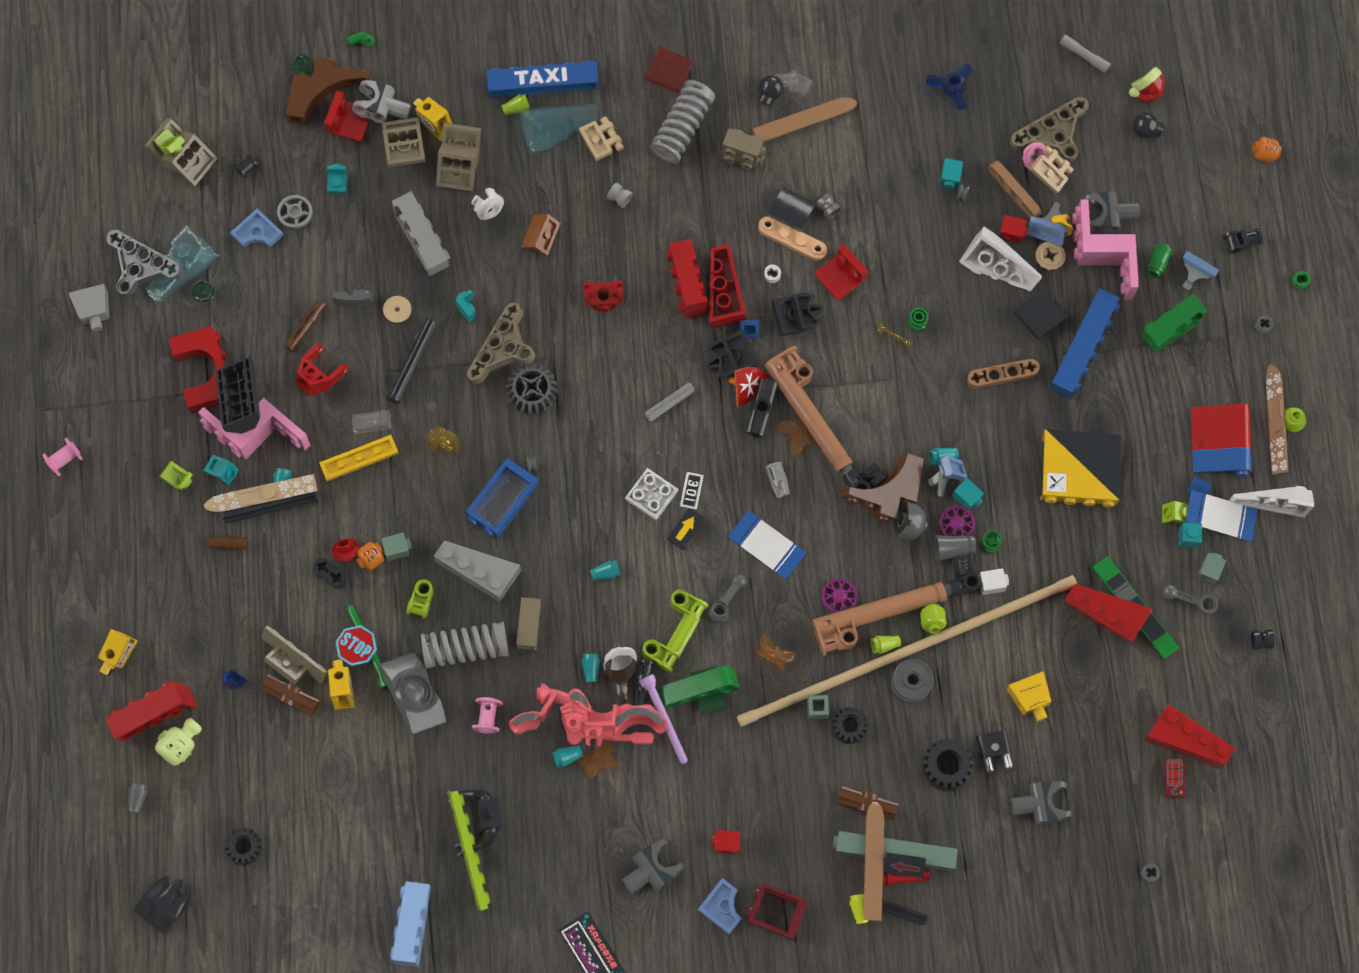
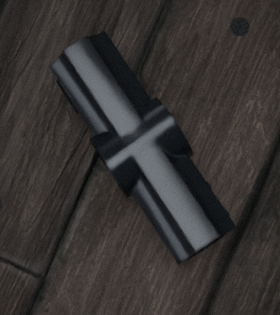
M761 380L747 434L756 438H763L778 384L773 380ZM764 405L767 407V410L761 412L757 407Z

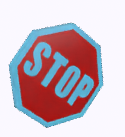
M361 625L344 629L336 640L339 659L344 660V662L351 666L368 663L377 651L374 633Z

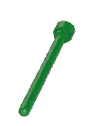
M349 605L347 612L354 626H363L354 606ZM375 652L370 660L379 676L377 684L380 690L383 691L389 688L380 671L379 665L381 662Z

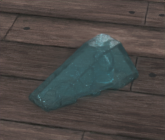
M597 104L536 108L520 112L522 131L530 153L548 150L554 147V144L565 141L572 134L579 132L580 127L593 121L598 122Z
M188 225L174 237L168 255H164L183 267V275L178 280H172L165 275L152 279L146 289L147 293L157 304L204 271L219 256L210 244ZM168 266V270L174 273L176 272V269Z

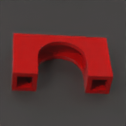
M213 326L168 338L176 362L195 356H205L215 362V370L225 367L223 361L227 359L225 351L219 347V343L222 342L219 331L215 332ZM216 371L208 382L183 390L190 413L200 411L203 407L208 409L219 405Z

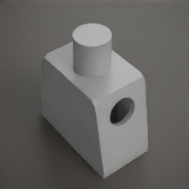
M101 284L70 292L69 296L82 324H90L91 331L93 332L102 330L101 321L109 319L108 291L105 285Z

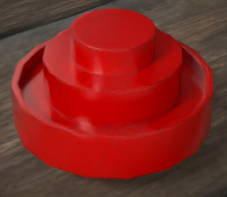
M342 539L334 544L331 552L335 560L350 562L357 556L360 546L355 539Z

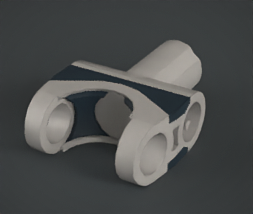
M364 80L360 83L359 90L371 100L355 101L352 110L356 115L376 123H383L386 120L387 114L407 119L411 104L393 99L395 90L391 86L372 80Z

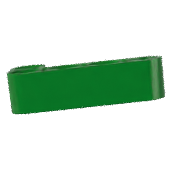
M723 666L658 688L664 708H671L717 692L731 693L739 690L740 686L735 669Z

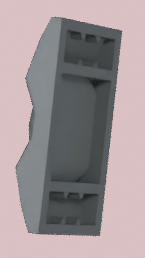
M415 653L379 665L380 671L411 736L446 723L440 698L432 689L427 671Z

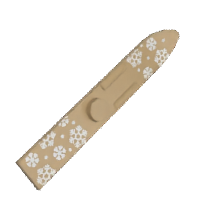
M312 474L220 494L209 499L204 504V507L214 512L228 511L318 490L315 476Z

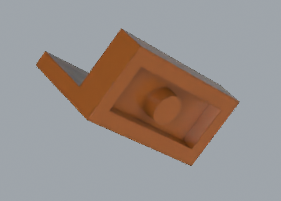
M549 214L533 215L521 248L534 249L542 256H548L561 223Z

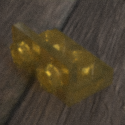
M438 425L435 430L432 429L427 438L433 452H436L440 444L450 452L452 450L458 452L461 446L457 435Z

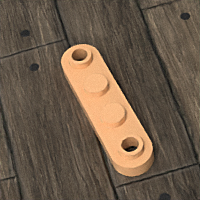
M764 217L760 220L758 229L763 236L814 261H821L826 257L827 247L823 242L771 217ZM769 223L771 227H766L765 224ZM815 248H820L821 251L817 252Z

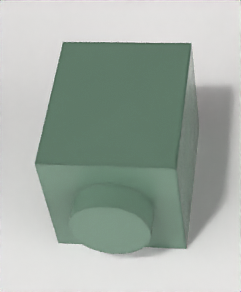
M404 532L381 538L387 561L410 556L409 549H412L410 538H405Z
M1208 553L1204 557L1196 578L1215 585L1219 580L1226 560L1222 559V556L1217 553Z
M828 695L808 696V720L828 719Z

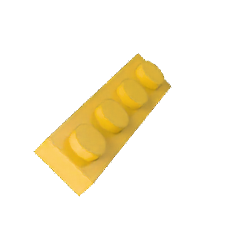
M389 435L319 463L326 481H330L399 453L392 435Z

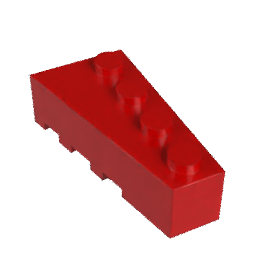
M692 240L669 243V250L666 251L668 262L671 261L673 266L670 268L672 279L675 278L677 283L674 285L676 296H680L681 302H678L680 313L684 314L685 319L707 315L708 301L704 294L703 282H699L701 277L699 267L695 265L697 260Z
M730 245L711 248L709 324L711 329L748 319Z
M1078 584L1073 586L1064 601V604L1129 644H1132L1152 612V608Z
M168 681L162 685L161 689L147 692L144 698L129 702L128 706L124 709L114 710L111 712V716L105 719L114 740L124 741L146 731V726L148 725L152 727L163 723V718L176 717L182 714L181 710L186 707L193 709L198 706L188 685Z
M1169 704L1164 708L1143 740L1160 745L1162 748L1179 752L1181 755L1190 756L1220 769L1227 763L1236 749Z

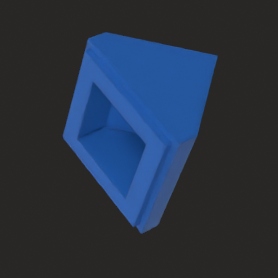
M759 320L740 321V330L745 332L747 338H759Z
M1195 476L1186 493L1191 494V490L1208 495L1212 485Z

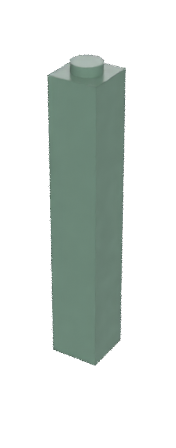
M839 831L838 835L833 837L832 848H836L835 854L865 858V835ZM884 838L883 861H885L886 852L926 858V868L953 872L956 869L958 849Z

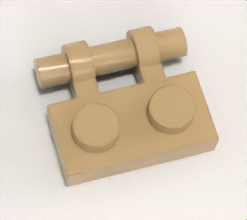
M603 117L600 120L603 124L601 126H598L597 122L593 121L579 128L581 136L596 161L612 154L611 146H615L617 151L624 148L621 143L622 139L615 133L614 125L611 121L609 122L607 117ZM604 132L608 133L609 139L606 140L603 135Z
M1046 145L1043 151L1047 154V157L1039 155L1030 170L1054 193H1059L1068 180L1064 172L1071 174L1073 168L1066 159L1063 160L1058 155L1057 150ZM1053 161L1058 164V168L1052 163Z

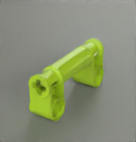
M676 590L671 596V607L683 614V617L667 646L656 640H648L644 643L642 655L646 660L656 662L658 667L670 673L673 670V664L677 658H680L700 622L701 614L709 606L702 599L694 597L683 590ZM682 597L684 599V603L677 604L674 601V598ZM653 646L657 652L649 654L646 648Z

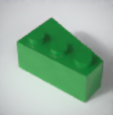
M1193 293L1169 312L1163 313L1155 322L1151 321L1145 325V330L1141 336L1153 352L1156 353L1199 325L1207 310Z

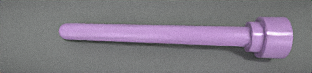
M654 674L639 680L642 688L644 687L645 690H648L656 710L668 723L666 732L680 763H687L684 750L656 691Z

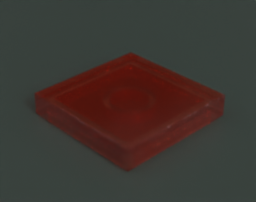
M659 47L645 75V80L679 93L693 64V60Z

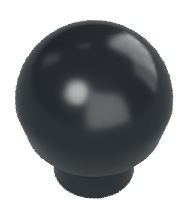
M774 75L765 76L759 83L760 96L758 101L771 106L773 101L778 99L783 93L784 85L781 79Z
M1150 113L1139 114L1133 121V130L1141 138L1160 137L1164 129V124L1158 122L1156 117Z

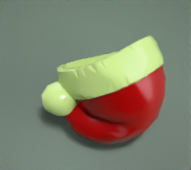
M1154 67L1144 77L1131 83L1132 88L1129 94L1131 97H1137L1141 102L1157 100L1165 90V80L1161 71Z

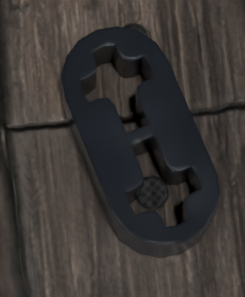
M325 558L317 559L314 562L313 569L318 577L335 589L345 586L346 576L334 564ZM326 564L325 567L329 572L326 573L324 570L319 572L318 565L323 566ZM333 574V575H335L336 577H338L339 575H341L340 578H341L342 581H341V582H338V581H337V582L334 583V579H333V577H332L331 575Z

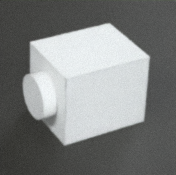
M1003 568L984 571L979 574L982 595L1005 592L1007 585H1009L1008 575L1004 574Z

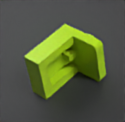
M165 129L154 139V142L167 155L178 153L183 148L181 145L185 140L181 136H174L169 129Z
M170 461L159 477L175 489L182 490L190 485L192 482L190 478L193 474L186 472L173 461Z
M1178 501L1163 504L1162 523H1187L1186 517L1189 504Z

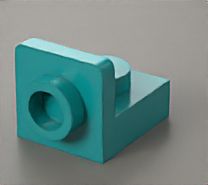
M340 164L327 166V193L346 194V167Z
M471 290L461 292L457 299H455L456 307L468 323L475 320L474 312H476L474 306L470 303L473 300V292Z
M212 455L203 471L230 485L239 469L230 461Z

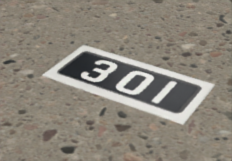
M687 472L680 506L697 509L704 475Z

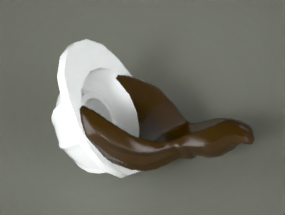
M619 646L612 648L606 654L603 666L608 679L616 684L617 695L621 698L622 703H625L630 697L627 683L634 676L637 655L634 649Z

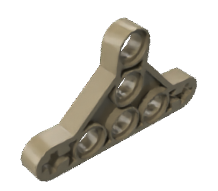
M1077 97L1016 131L1010 139L1011 147L1015 150H1022L1031 143L1039 142L1057 150L1063 160L1066 159L1068 162L1074 161L1078 155V148L1072 140L1076 119L1086 113L1089 106L1088 101L1083 97ZM1077 104L1083 105L1082 109L1080 107L1075 109ZM1060 112H1068L1069 118L1063 119L1060 117ZM1046 120H1052L1054 122V126L1047 127L1044 124V122ZM1035 128L1039 131V134L1032 136L1029 130ZM1060 134L1064 137V141L1058 142L1054 136ZM1016 138H1017L1018 140L1024 138V139L1022 140V143H1021V144H1020V142H1017V143L1015 142ZM1072 149L1074 155L1071 157L1067 156L1065 150Z
M513 302L505 307L468 369L467 376L472 383H482L490 371L516 361L527 365L534 361V351L530 346L522 342L518 324L523 317V310L518 303ZM509 324L507 330L501 331L503 325ZM494 340H500L497 346H491ZM509 346H515L512 352H506ZM530 351V355L527 358H521L524 352ZM490 355L489 361L482 362L483 357Z

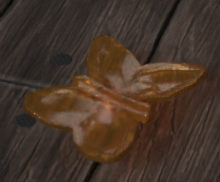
M799 416L793 421L784 420L777 423L779 431L784 434H791L787 438L788 440L793 439L790 443V451L793 456L800 454L804 449V445L816 442L811 434L806 433L807 429L804 428V423Z
M762 635L759 644L761 648L755 652L760 657L768 658V661L773 662L780 670L784 669L785 663H790L796 657V654L790 650L779 651L780 648L778 646L774 649V643L767 635Z
M608 740L599 746L598 755L596 750L591 751L592 755L588 752H582L583 757L576 760L577 763L585 767V773L589 780L597 775L598 769L600 771L603 770V767L606 769H616L618 766L615 759L611 757L613 745Z

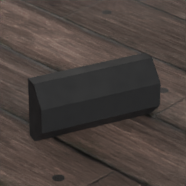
M249 356L215 370L221 424L225 432L243 434L255 429L260 420L254 363Z

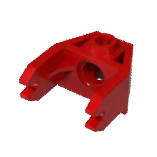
M622 280L600 283L584 282L585 305L599 312L614 310L623 303ZM604 295L607 296L608 299L602 301L599 299V297Z
M321 343L315 345L303 356L296 376L295 385L309 397L320 392H327L329 388L345 375L348 368L346 364L340 365L329 376H326L311 362L323 351L322 348L324 346Z

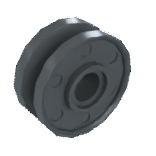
M910 659L903 661L897 666L891 677V687L893 693L900 700L907 703H916L927 697L933 687L934 677L927 664L920 660ZM912 677L917 681V684L911 685L907 679Z

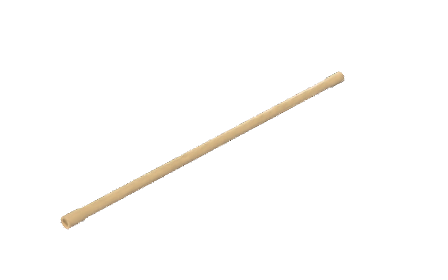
M1071 575L1057 581L1055 584L758 709L738 715V723L743 727L755 722L759 718L807 699L808 696L819 694L1058 592L1073 588L1077 581Z

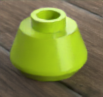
M1295 407L1284 410L1286 430L1289 432L1301 431L1306 425L1304 412Z

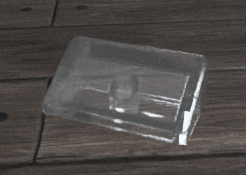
M390 410L352 415L354 434L391 429Z

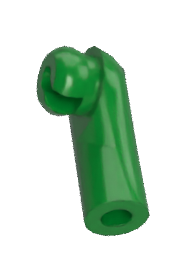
M359 32L347 37L350 46L360 43L369 47L374 43L373 36L365 32Z

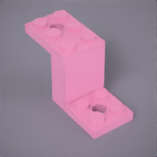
M1080 200L1079 205L1075 208V213L1072 215V224L1076 226V231L1073 232V241L1077 244V248L1074 249V258L1077 259L1078 266H1120V277H1123L1121 294H1124V300H1132L1139 287L1135 234H1090L1088 200Z
M264 398L259 402L260 420L256 428L243 434L225 432L221 421L204 407L198 412L203 428L210 434L214 432L217 440L224 446L228 444L231 452L238 458L242 456L247 460L275 429L282 436L285 437L287 435L291 439L290 442L299 449L301 447L306 451L310 447L306 433Z

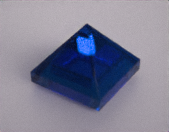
M233 669L221 677L229 689H237L247 682L243 676Z

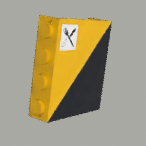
M1045 429L1042 434L1044 462L1043 491L1040 500H1045L1046 503L1061 501L1068 505L1083 503L1085 506H1094L1095 504H1101L1107 508L1116 506L1120 500L1121 434Z

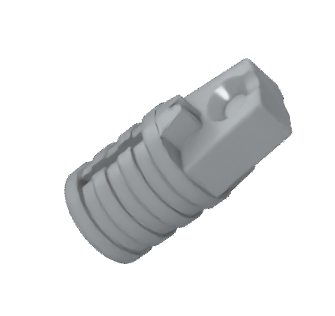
M782 462L767 465L765 469L777 498L789 495L788 481L782 467Z

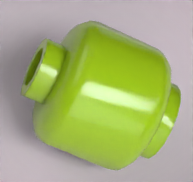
M928 604L921 610V626L925 631L937 634L946 627V614L941 606L938 604Z

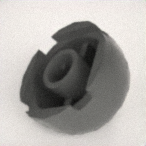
M903 501L898 508L897 521L893 519L892 531L894 537L901 540H913L919 537L928 525L924 510L915 503Z

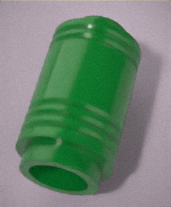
M1165 243L1155 245L1145 268L1146 274L1150 277L1160 278L1163 275L1172 254L1169 245Z

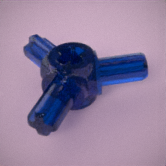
M964 64L957 73L945 75V78L927 75L926 85L942 88V91L948 97H952L956 109L963 110L966 108V102L962 95L964 91L962 86L965 84L964 80L973 72V68L969 64Z

